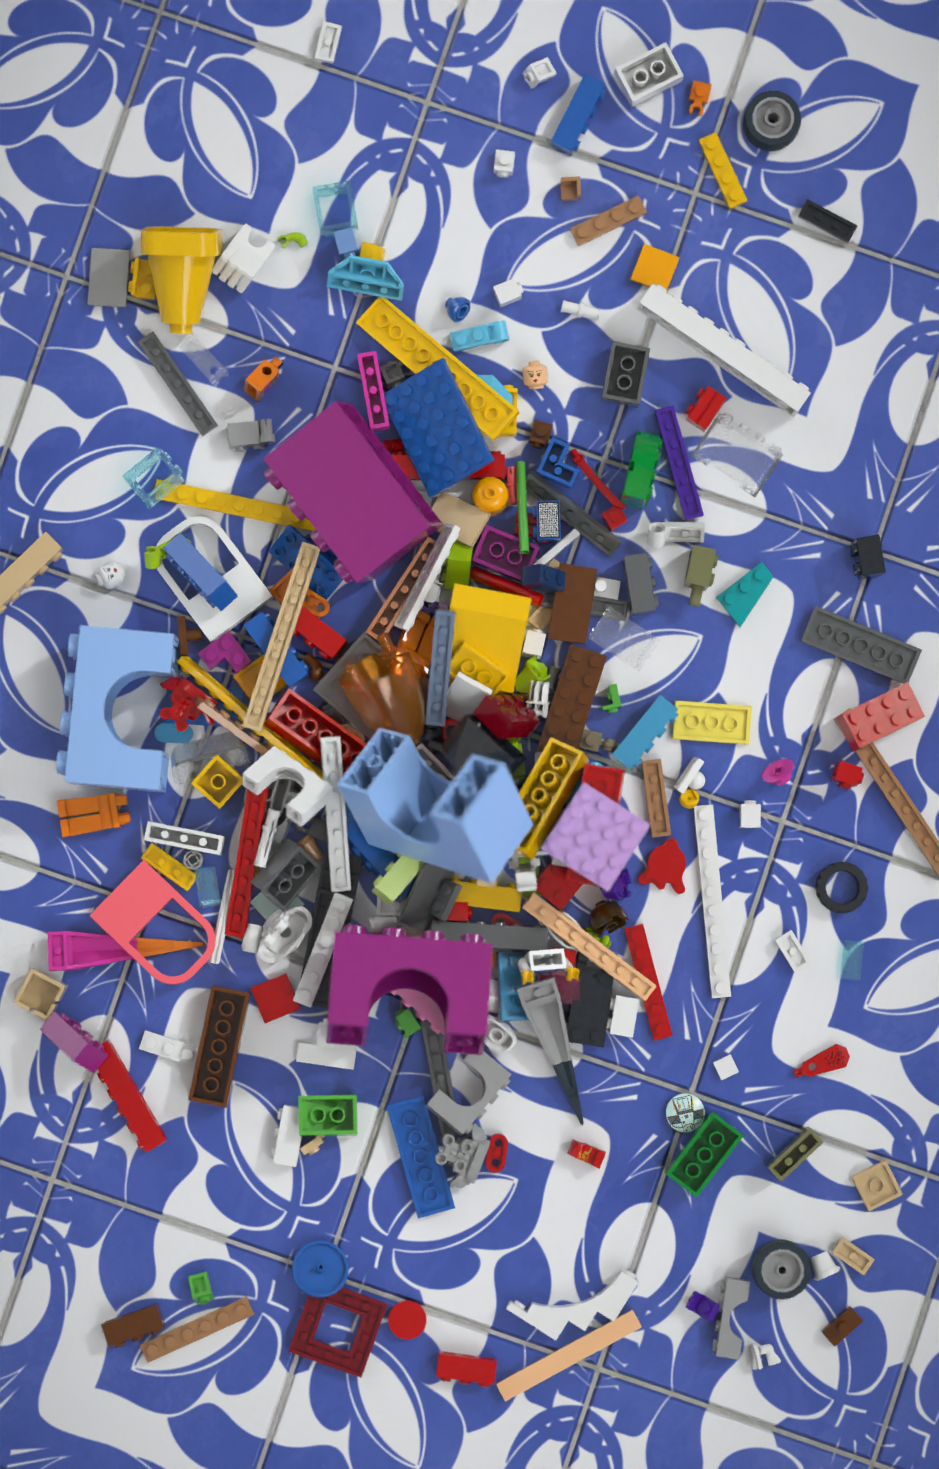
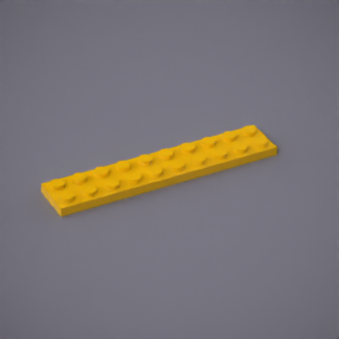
M378 297L356 322L360 328L414 374L444 358L479 429L493 441L519 415L520 412L386 298Z

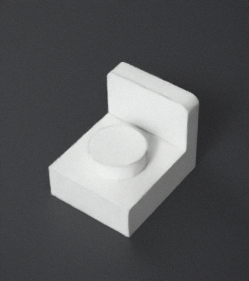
M548 57L530 64L523 72L525 81L531 89L557 74Z
M496 150L493 174H497L501 178H508V175L512 176L515 152Z

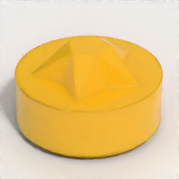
M686 789L683 794L681 793L679 802L683 807L692 809L699 802V794L693 789Z

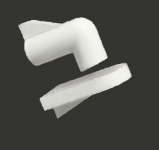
M756 1343L750 1345L753 1357V1370L763 1368L760 1357L762 1354H766L768 1366L781 1363L771 1344L759 1347Z

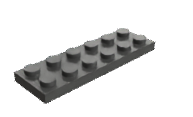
M818 606L814 607L800 641L902 684L909 683L922 649Z

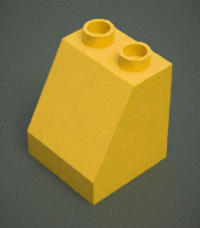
M455 584L450 605V611H456L452 655L465 640L512 672L510 678L496 695L513 694L532 598ZM449 677V686L454 680L451 677Z

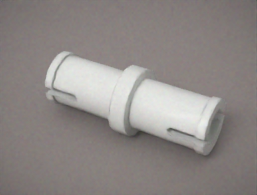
M563 300L561 312L577 315L578 318L582 316L598 321L601 310L600 308L585 306L581 302L577 304Z

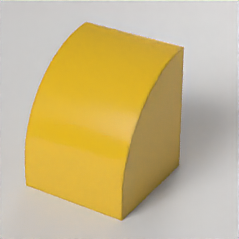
M362 242L359 257L384 260V248Z

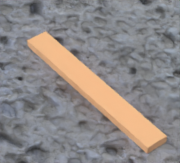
M533 892L522 906L525 911L642 1000L646 1001L655 989L656 985L536 893Z
M632 1309L617 1317L614 1322L611 1320L497 1382L496 1385L504 1400L507 1401L640 1329L642 1326Z

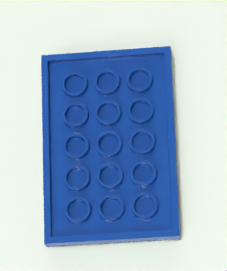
M444 358L439 359L384 394L386 409L430 498L437 496L495 461Z

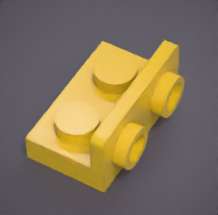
M135 257V262L131 263L133 280L129 281L128 292H131L132 298L155 301L156 293L149 260H141L140 257Z

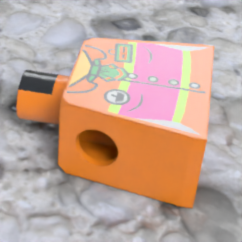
M274 357L270 363L264 360L245 379L244 391L259 402L278 380L279 369L283 366V362L277 357Z

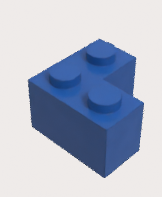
M552 437L536 474L571 490L579 474V469L563 463L570 444Z

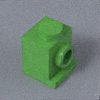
M401 1008L394 1013L397 1019L395 1022L396 1026L401 1032L403 1030L406 1032L403 1035L404 1038L421 1029L420 1024L409 1008L406 1010Z

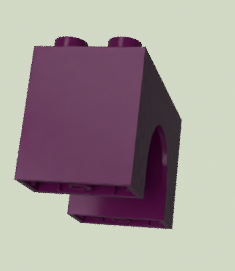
M346 925L343 927V932L335 931L326 1044L365 1046L368 1015L376 1001L389 992L410 989L427 995L439 1007L444 1019V1053L482 1055L488 1031L492 943H484V937L478 934L461 935L460 941L445 940V934L439 931H424L421 938L406 937V931L399 928H385L382 930V935L366 934L367 928L360 925Z

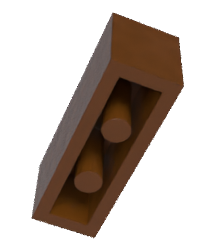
M155 1303L105 1321L101 1324L108 1347L114 1345V1348L125 1345V1341L132 1339L134 1342L144 1338L143 1334L149 1332L151 1335L157 1334L162 1331L166 1324L159 1304Z

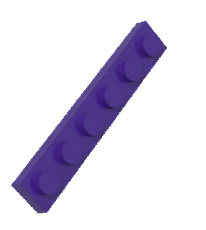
M674 405L657 409L655 414L684 519L688 521L703 517L704 513Z

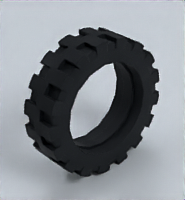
M848 862L832 863L818 875L815 885L816 895L820 903L830 911L836 913L852 912L860 907L867 897V878L864 876L863 871L854 864ZM839 871L851 874L856 879L858 885L857 894L854 899L844 904L832 901L826 891V882L829 877Z

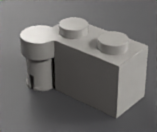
M262 419L260 421L228 423L230 448L234 449L235 452L246 451L248 447H253L254 450L265 449V446L275 443L272 419H266L267 422L265 419Z

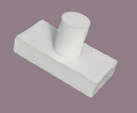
M596 577L594 596L618 600L621 581Z

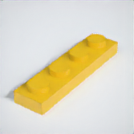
M715 132L699 139L700 147L729 210L746 203L748 200L717 133Z

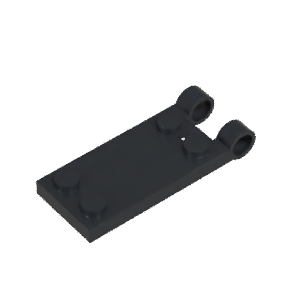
M578 951L575 968L579 969L578 981L576 979L573 981L567 1023L569 1043L604 1048L614 978L603 969L587 967L588 958ZM593 973L597 974L596 978L592 977Z

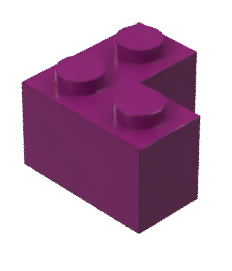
M229 630L198 653L210 670L214 669L224 660L229 662L236 673L252 663Z

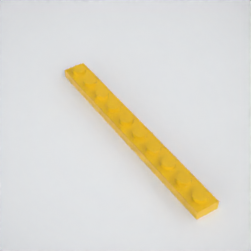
M159 479L156 481L153 499L283 526L292 525L294 528L308 531L316 530L308 519L305 518L300 521L288 506Z
M181 656L177 661L181 666L180 669L188 675L191 674L198 685L205 686L210 690L209 694L215 699L219 698L224 702L223 706L231 712L234 711L239 715L238 719L244 722L248 707L189 656ZM263 725L261 732L252 730L258 736H263L267 739L266 742L270 747L275 746L279 750H283L289 757L299 761L303 767L313 771L323 780V771L267 726Z

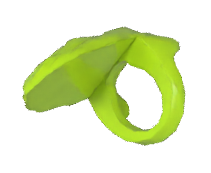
M536 656L531 657L525 663L526 667L517 676L515 682L517 692L529 693L531 680H535L536 683L537 681L545 682L550 677V675H547V667L544 663L536 661Z

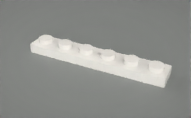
M445 523L394 624L397 628L409 631L414 625L415 618L422 609L427 594L432 590L435 578L441 572L444 560L449 556L450 549L459 536L460 527Z
M335 892L293 1001L308 1007L312 1006L334 949L335 931L341 932L353 901L352 898Z

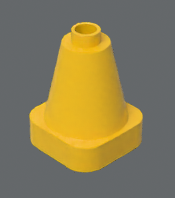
M145 227L141 229L140 253L147 254L161 321L162 323L169 324V333L192 334V324H199L201 321L215 257L222 253V229Z

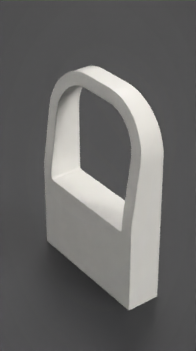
M198 516L188 518L178 524L159 540L157 546L172 540L189 527L195 525L210 527L217 533L239 563L222 576L238 597L222 611L217 607L213 609L200 594L188 600L165 569L162 558L161 565L157 570L212 643L272 600L273 596L221 526L210 518Z

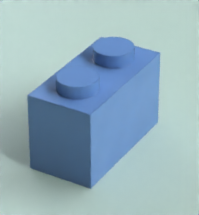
M353 228L335 231L334 236L340 260L343 261L350 255L359 257Z

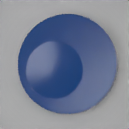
M314 1241L303 1246L296 1254L292 1265V1275L297 1287L306 1295L314 1298H326L336 1294L344 1286L349 1272L348 1260L344 1252L335 1244L327 1241Z

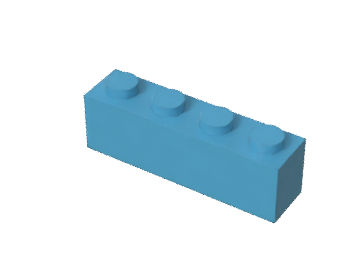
M659 695L613 752L612 756L630 769L632 766L636 768L643 760L640 758L643 752L648 753L655 745L652 741L656 736L660 738L667 730L664 726L668 721L672 723L679 715L676 713L678 708L662 695Z

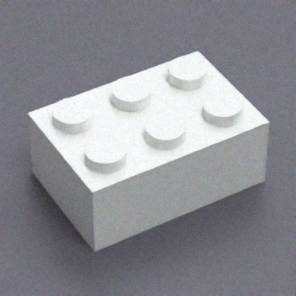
M666 42L616 67L614 72L631 107L682 82L684 76Z

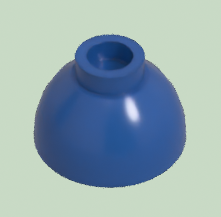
M464 297L449 298L445 303L448 316L455 323L462 321L470 311V300Z

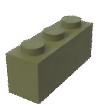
M807 1127L772 1159L766 1167L782 1182L824 1142L810 1127Z

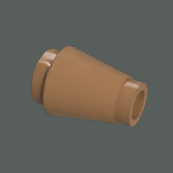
M307 834L297 842V845L316 862L324 857L313 836L310 837Z

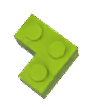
M458 541L453 543L450 554L443 563V566H447V570L443 569L442 573L445 589L454 590L455 584L465 586L469 584L473 548Z

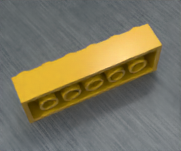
M552 737L550 738L519 792V796L533 826L514 852L533 861L583 773L585 764L589 762L584 752Z

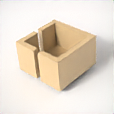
M31 968L13 1003L28 1011H31L34 1007L36 1009L32 1013L47 1020L56 1011L59 1004L55 1002L61 1001L68 985L35 968Z

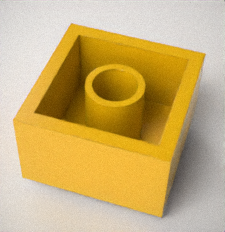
M216 754L191 784L221 809L241 787L243 776L220 755Z

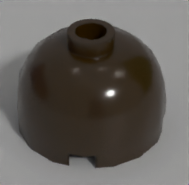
M606 900L596 903V907L593 908L589 915L590 928L595 936H603L602 932L607 930L609 934L626 925L625 920H629L622 906L616 902H606Z

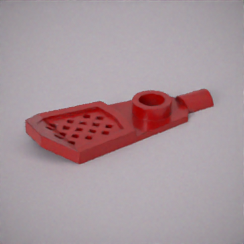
M834 1044L804 1061L801 1068L794 1070L796 1078L804 1074L811 1077L845 1068L850 1058L847 1048ZM811 1063L816 1065L815 1070L809 1069Z

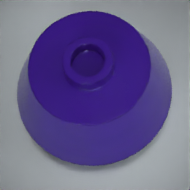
M622 869L609 891L599 887L605 898L623 901L624 898L631 896L632 892L628 891V884H631L628 869Z

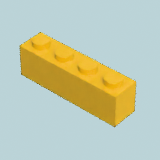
M452 877L451 881L462 886L455 902H468V906L520 912L522 891L518 892L517 885L507 884V887L499 886L500 883L496 882V887L477 886L476 879H469V882H462L459 877Z

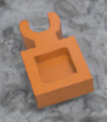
M693 80L689 101L694 103L689 108V114H692L694 108H698L700 110L699 116L703 115L704 108L702 104H708L712 84Z

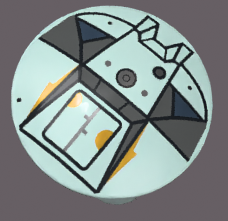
M686 1093L672 1098L668 1102L666 1117L669 1124L680 1132L694 1131L702 1124L705 1116L702 1102L696 1096Z

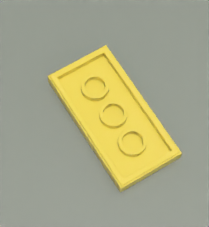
M675 701L674 706L678 708L676 713L679 715L673 721L672 739L749 745L752 706Z

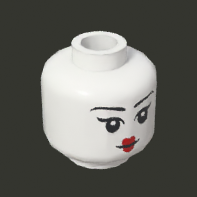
M111 561L98 567V575L95 576L99 586L103 585L106 589H111L123 583L125 572L120 563L117 564Z

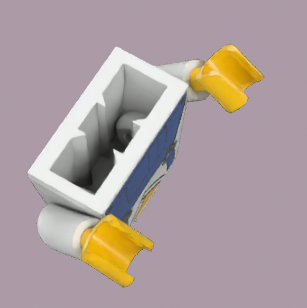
M564 949L529 951L524 958H520L518 961L523 985H526V982L534 984V975L553 974L560 970L567 972V980L572 981L573 978L578 981L579 969L573 968V965L564 955Z

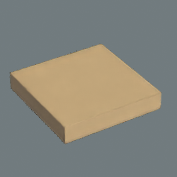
M886 1159L850 1176L868 1212L903 1195Z

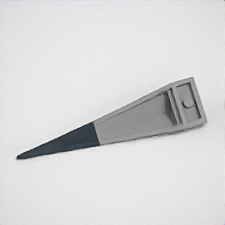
M553 976L534 982V984L531 983L518 987L517 991L522 1007L560 1080L580 1124L583 1125V1116L561 996L555 978Z

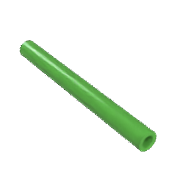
M517 461L516 485L520 554H528L529 537L525 462Z

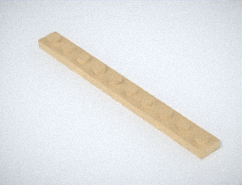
M306 542L301 544L246 712L243 727L258 732L262 731L321 551L318 546Z

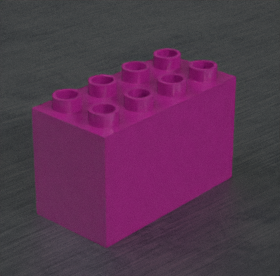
M335 401L264 458L269 466L264 471L265 477L275 489L279 490L283 487L292 496V499L287 502L289 509L300 521L306 518L316 528V530L310 533L313 541L323 552L330 549L335 553L339 561L334 564V568L347 583L351 580L356 583L373 581L426 540L427 537L444 526L352 403Z

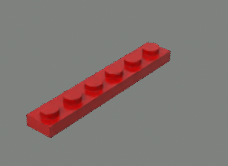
M639 924L624 928L635 970L656 985L647 1000H643L653 1040L673 1036L644 926Z

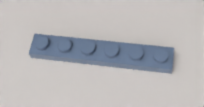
M436 609L425 725L445 726L456 611Z

